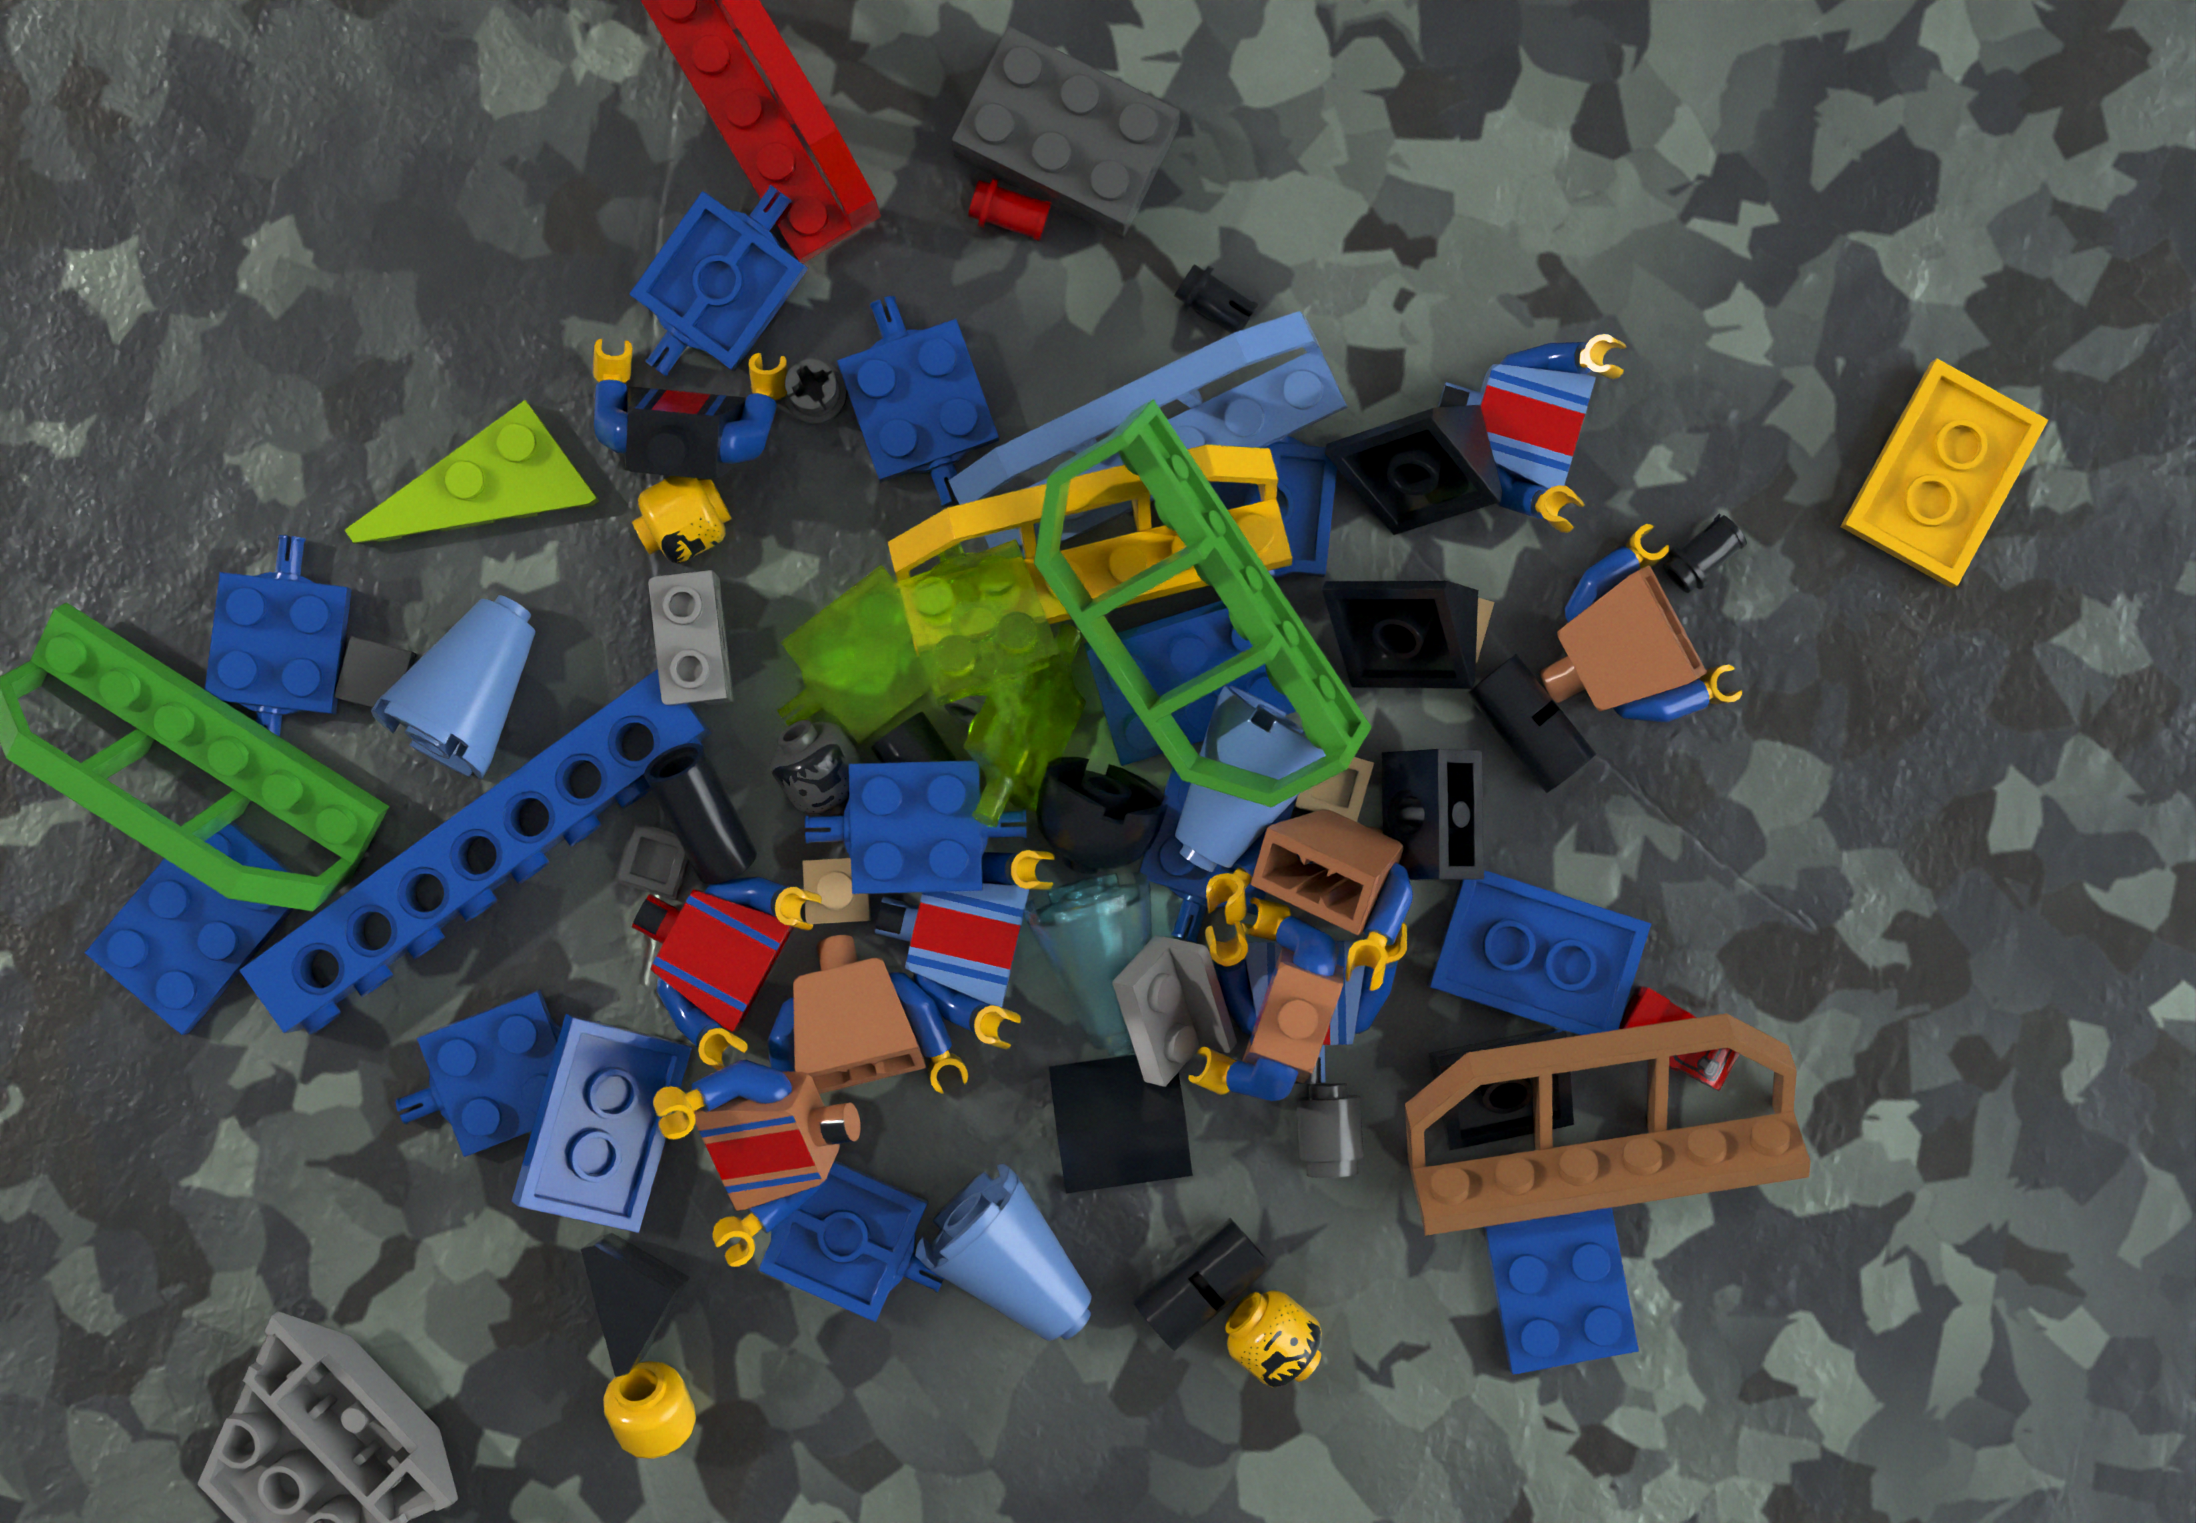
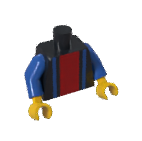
M598 339L595 342L593 375L599 383L595 387L594 431L601 444L616 453L625 454V470L648 474L718 479L744 461L754 460L764 450L777 409L775 400L781 399L787 394L785 378L788 369L785 356H781L780 364L776 368L763 370L761 353L752 355L748 365L753 394L747 397L629 386L627 389L625 383L630 379L633 348L631 343L625 340L624 353L618 356H611L602 351V339Z

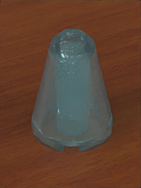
M1132 872L1135 884L1120 885L1117 873L1099 875L1068 883L1047 891L1049 904L1036 910L1034 899L1026 903L1023 909L1026 922L1090 1043L1095 1049H1107L1108 1056L1111 1057L1135 1053L1112 981L1152 939L1151 887L1148 876L1141 872Z

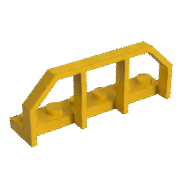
M1202 445L1187 449L1208 481L1257 484L1262 502L1229 509L1228 512L1268 571L1292 565L1293 558L1277 501L1278 477L1270 449L1222 445ZM1125 465L1079 475L1070 480L1065 516L1131 500L1132 512L1138 531L1060 551L1092 599L1186 547L1177 532L1169 529L1166 525L1151 529V493L1140 477L1130 472ZM1046 484L948 507L888 541L917 657L1072 619L1034 564L1037 543L1033 524L1041 522ZM1019 528L1025 560L913 586L910 570L961 541ZM1194 566L1120 607L1209 585L1199 577Z

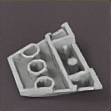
M279 1311L275 1312L264 1333L267 1336L257 1359L249 1366L243 1379L246 1384L235 1409L226 1418L197 1485L234 1523H407L409 1520L434 1509L438 1511L454 1504L458 1500L439 1427L351 1336Z

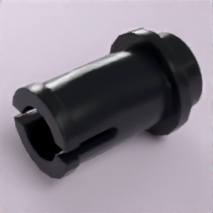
M1194 264L1174 294V297L1184 302L1181 309L1187 311L1190 306L1231 334L1243 330L1259 304L1255 301H1250L1212 276L1213 268L1209 265L1203 270Z
M1718 514L1711 524L1682 549L1673 547L1668 553L1670 559L1663 565V568L1669 578L1682 591L1690 593L1695 587L1703 590L1708 585L1707 577L1736 551L1747 545L1746 538L1732 520L1725 515Z

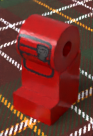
M1637 986L1624 1010L1619 1030L1697 1017L1670 1002L1671 1000L1651 988ZM1721 1048L1669 1056V1068L1675 1072L1679 1070L1708 1087L1720 1091L1739 1053L1730 1048Z

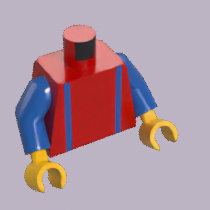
M756 876L733 878L726 882L710 884L705 891L693 889L681 910L651 894L645 899L633 921L632 928L663 944L650 968L659 976L657 993L677 1029L698 1048L699 1056L704 1063L720 1070L726 1067L722 1063V1054L728 1046L732 1045L744 1053L747 1051V1043L727 1030L731 1032L740 1030L794 927L809 931L813 928V924L802 921L800 910L803 903L807 900L821 903L822 898L819 894L798 887H787Z

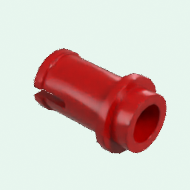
M994 178L991 184L981 180L978 181L968 211V217L979 220V227L984 228L987 222L1040 241L1051 208V202H1043L998 187L999 180Z

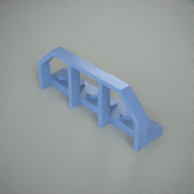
M1301 311L1232 333L993 449L950 479L949 483L959 505L985 499V497L1024 472L1068 451L1079 454L1097 443L1095 438L1116 429L1133 410L1152 399L1155 400L1159 407L1178 399L1191 408L1168 419L1187 449L1202 445L1264 448L1344 410L1348 406L1308 320ZM1301 347L1307 352L1204 402L1198 390L1242 367ZM1117 452L1079 475L1124 464ZM1047 478L1027 488L1047 484ZM1150 495V502H1151V501L1155 500L1152 495ZM1131 500L1065 516L1060 545L1132 511ZM1040 522L1033 524L1036 543L1038 541ZM1019 528L984 536L998 566L1026 559Z

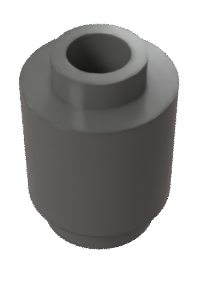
M1346 1083L1309 1085V1097L1297 1099L1300 1161L1306 1162L1307 1176L1328 1178L1357 1175L1358 1159L1364 1158L1361 1096L1348 1095Z

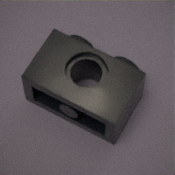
M1426 749L1382 752L1383 834L1399 841L1403 845L1399 864L1407 870L1410 881L1484 879L1482 751Z

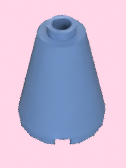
M498 595L495 602L488 599H480L377 700L371 710L373 717L393 734L399 724L406 727L405 734L412 739L410 746L436 762L468 777L474 772L478 779H483L490 768L536 633L534 628L527 623L531 617L530 612L517 602L502 595Z
M1225 685L1217 697L1199 756L1279 780L1326 755L1322 749L1315 747L1309 741L1303 727L1301 728L1285 717V712L1234 686L1229 688ZM1191 783L1175 832V837L1184 844L1179 853L1193 864L1209 872H1213L1217 864L1230 868L1299 794L1273 807H1268Z
M1004 1163L997 1165L1000 1175L998 1178L993 1180L986 1172H983L961 1189L941 1209L932 1221L940 1229L939 1233L931 1244L922 1236L917 1244L915 1256L927 1269L1046 1341L1054 1340L1060 1336L1064 1340L1070 1339L1088 1322L1091 1316L1088 1306L1092 1295L1018 1175Z

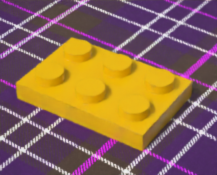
M1936 358L1930 362L1840 527L1949 588L1958 586L2045 428L2048 419Z

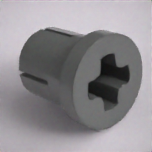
M814 358L801 360L799 365L797 363L789 369L785 378L787 394L784 396V401L791 414L798 420L811 425L825 424L835 419L843 410L847 400V389L841 373L831 364ZM813 376L818 383L829 380L822 385V391L825 395L822 398L823 405L819 401L814 402L809 395L798 398L805 391L802 381L806 377Z

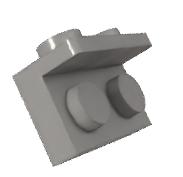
M712 570L650 578L648 586L662 702L668 706L703 702L708 706L734 703L720 578Z
M1155 935L1112 981L1145 1082L1166 1087L1200 1047H1208L1212 1050L1229 1053L1236 1046L1237 1040L1210 952L1206 946Z

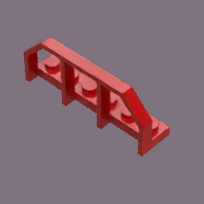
M640 0L760 200L769 189V185H772L792 200L775 224L797 260L801 263L807 262L881 217L876 198L839 130L760 0H717L719 7L714 0ZM735 28H738L769 79L778 104L734 34L733 30ZM791 125H797L798 129L800 130L801 134L803 135L804 139L809 145L812 153L814 154L817 162L819 163L822 171L824 172L827 180L829 181L832 189L834 190L837 198L839 199L843 207L844 213L842 212L841 208L839 207L829 188L825 184L824 180L822 179L821 175L819 174L809 155L805 151L804 147L802 146L801 142L799 141L798 137L793 131Z

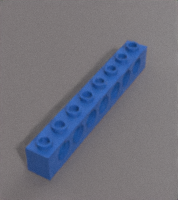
M658 669L239 971L283 1033L300 1031L302 1028L309 1035L315 1033L341 1014L336 1004L349 994L357 990L359 995L364 997L387 982L393 976V973L388 968L392 963L408 952L413 959H417L442 942L446 937L440 929L461 914L467 922L491 907L498 900L492 892L512 877L518 884H521L541 871L550 863L545 853L565 839L571 847L595 832L602 825L596 817L616 802H618L622 809H625L650 792L651 788L644 773L647 766L657 756L670 748L686 743H697L704 748L700 741L712 732L691 703L668 706L662 702ZM645 725L652 732L654 738L653 749L644 759L632 761L623 751V738L632 727ZM591 762L597 766L601 773V785L593 796L581 799L574 793L571 787V776L579 765ZM532 800L541 801L549 813L547 827L536 836L526 834L519 822L522 808ZM485 837L495 846L497 856L493 867L489 871L479 874L469 865L467 854L469 847L475 840ZM433 875L442 883L444 897L441 904L429 912L419 905L416 899V888L424 877ZM377 912L383 914L391 925V937L387 944L380 949L372 947L364 936V926L367 919ZM323 950L333 954L339 965L338 976L329 986L320 984L312 973L313 961Z

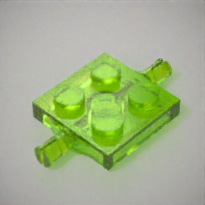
M1016 539L978 553L966 554L960 542L938 554L940 563L931 570L893 583L938 707L968 696L991 695L1001 721V726L1003 728H1012L1014 725L1006 703H1010L1018 725L1028 719V714L1024 710L1015 685H1018L1033 672L1062 662L1060 651Z
M881 564L780 642L800 667L803 681L807 688L781 708H778L777 712L785 720L804 705L802 709L785 721L788 726H791L798 721L807 720L823 707L824 710L838 717L856 741L861 744L935 687L952 654L947 649L917 657L901 589Z
M1061 624L1049 653L1038 639L1016 635L1006 657L1001 660L996 669L994 683L980 713L973 718L970 724L968 738L964 745L966 751L985 772L987 786L975 811L972 813V816L975 817L974 819L990 827L998 826V821L1008 800L1014 807L1036 812L1039 790L1049 761L1062 757L1087 703L1074 686L1071 674L1072 669L1070 667L1081 642L1085 638L1078 628L1068 624Z

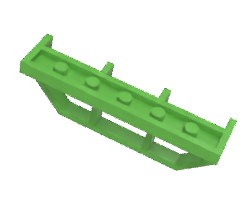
M1154 399L1133 410L1111 435L1063 462L1047 477L1034 564L1182 781L1264 806L1273 807L1348 768L1372 726ZM1118 452L1126 468L1140 477L1155 499L1156 511L1162 522L1169 529L1177 532L1186 547L1092 599L1059 550L1070 480ZM1194 566L1199 577L1206 584L1214 587L1228 608L1229 618L1235 631L1240 637L1250 641L1253 647L1158 696L1104 615ZM1265 664L1266 674L1270 683L1280 694L1287 696L1302 719V727L1307 738L1315 747L1322 749L1326 756L1278 780L1199 756L1171 713Z
M67 602L53 610L30 661L0 676V744L8 760L228 899L314 911L351 881L389 808L384 802ZM47 673H50L137 729L80 763L30 731L18 699L42 686ZM155 739L234 790L182 826H179L114 785L107 778L146 755ZM251 800L337 854L341 859L321 875L314 877L241 865L205 841L243 815Z

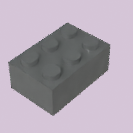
M1008 26L951 141L955 158L1043 201L1051 202V205L1124 239L1179 128L1181 110Z

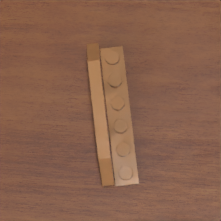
M1725 1013L1466 1053L1405 1103L1408 1162L1425 1236L1808 1178L1811 1161L1794 1114L1797 1069L1789 1046ZM1730 1048L1774 1071L1772 1107L1775 1114L1667 1130L1669 1056ZM1648 1060L1646 1124L1649 1133L1553 1148L1552 1074ZM1533 1077V1140L1536 1150L1425 1167V1129L1480 1085Z

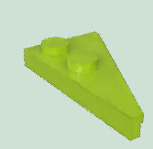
M524 400L344 531L355 544L369 541L383 542L401 539L405 535L435 530L443 532L491 524L501 519L538 516V513L573 507L587 508L594 506L600 500L531 405Z

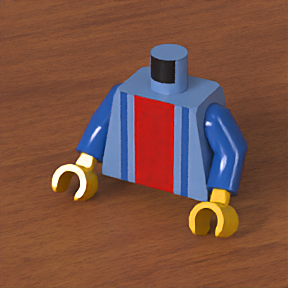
M1601 334L1590 339L1588 343H1548L1508 354L1500 364H1492L1486 372L1480 392L1445 382L1437 407L1481 406L1503 492L1501 502L1497 503L1500 507L1537 519L1544 517L1555 529L1562 533H1568L1574 528L1568 520L1557 515L1560 508L1568 503L1584 507V502L1570 488L1564 485L1596 377L1586 374L1592 370L1605 378H1619L1623 374L1624 369L1616 365H1603V358L1606 352L1612 348L1625 349L1626 345L1610 335Z
M1026 850L1019 854L984 852L982 856V891L922 892L919 905L883 897L877 917L875 934L911 942L905 969L914 972L913 981L936 1002L941 1016L975 1033L983 1043L1001 1049H1008L1011 1044L999 1039L998 1026L1004 1019L1019 1024L1021 1022L1019 1014L1002 1008L1005 1000L1030 889L1049 890L1053 886L1052 882H1040L1035 875V868L1040 860H1054L1053 853L1047 851Z
M1234 921L1237 932L1235 937L1227 942L1217 941L1213 927L1208 926L1205 930V936L1210 955L1214 960V969L1226 1008L1241 1031L1251 1036L1282 946L1278 942H1247L1244 928L1239 921ZM1404 922L1394 944L1385 945L1384 947L1388 956L1382 985L1374 991L1370 990L1374 969L1369 966L1363 965L1354 968L1349 982L1345 979L1349 948L1359 940H1335L1339 948L1336 964L1344 967L1343 987L1313 1073L1304 1084L1326 1082L1325 1045L1353 1044L1355 1034H1360L1371 1027L1391 993L1398 960L1405 955L1407 950V925ZM1295 1081L1294 1084H1303V1083L1298 1082V1081Z

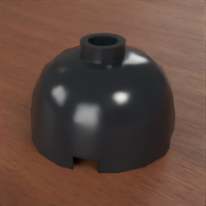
M1058 757L1047 764L1040 785L1036 807L1038 828L1051 848L1063 856L1062 862L1067 867L1084 874H1096L1099 869H1117L1137 861L1151 848L1160 831L1168 804L1160 806L1164 798L1163 793L1144 778L1121 767L1109 764L1106 774L1103 775L1086 770L1089 761L1087 758Z

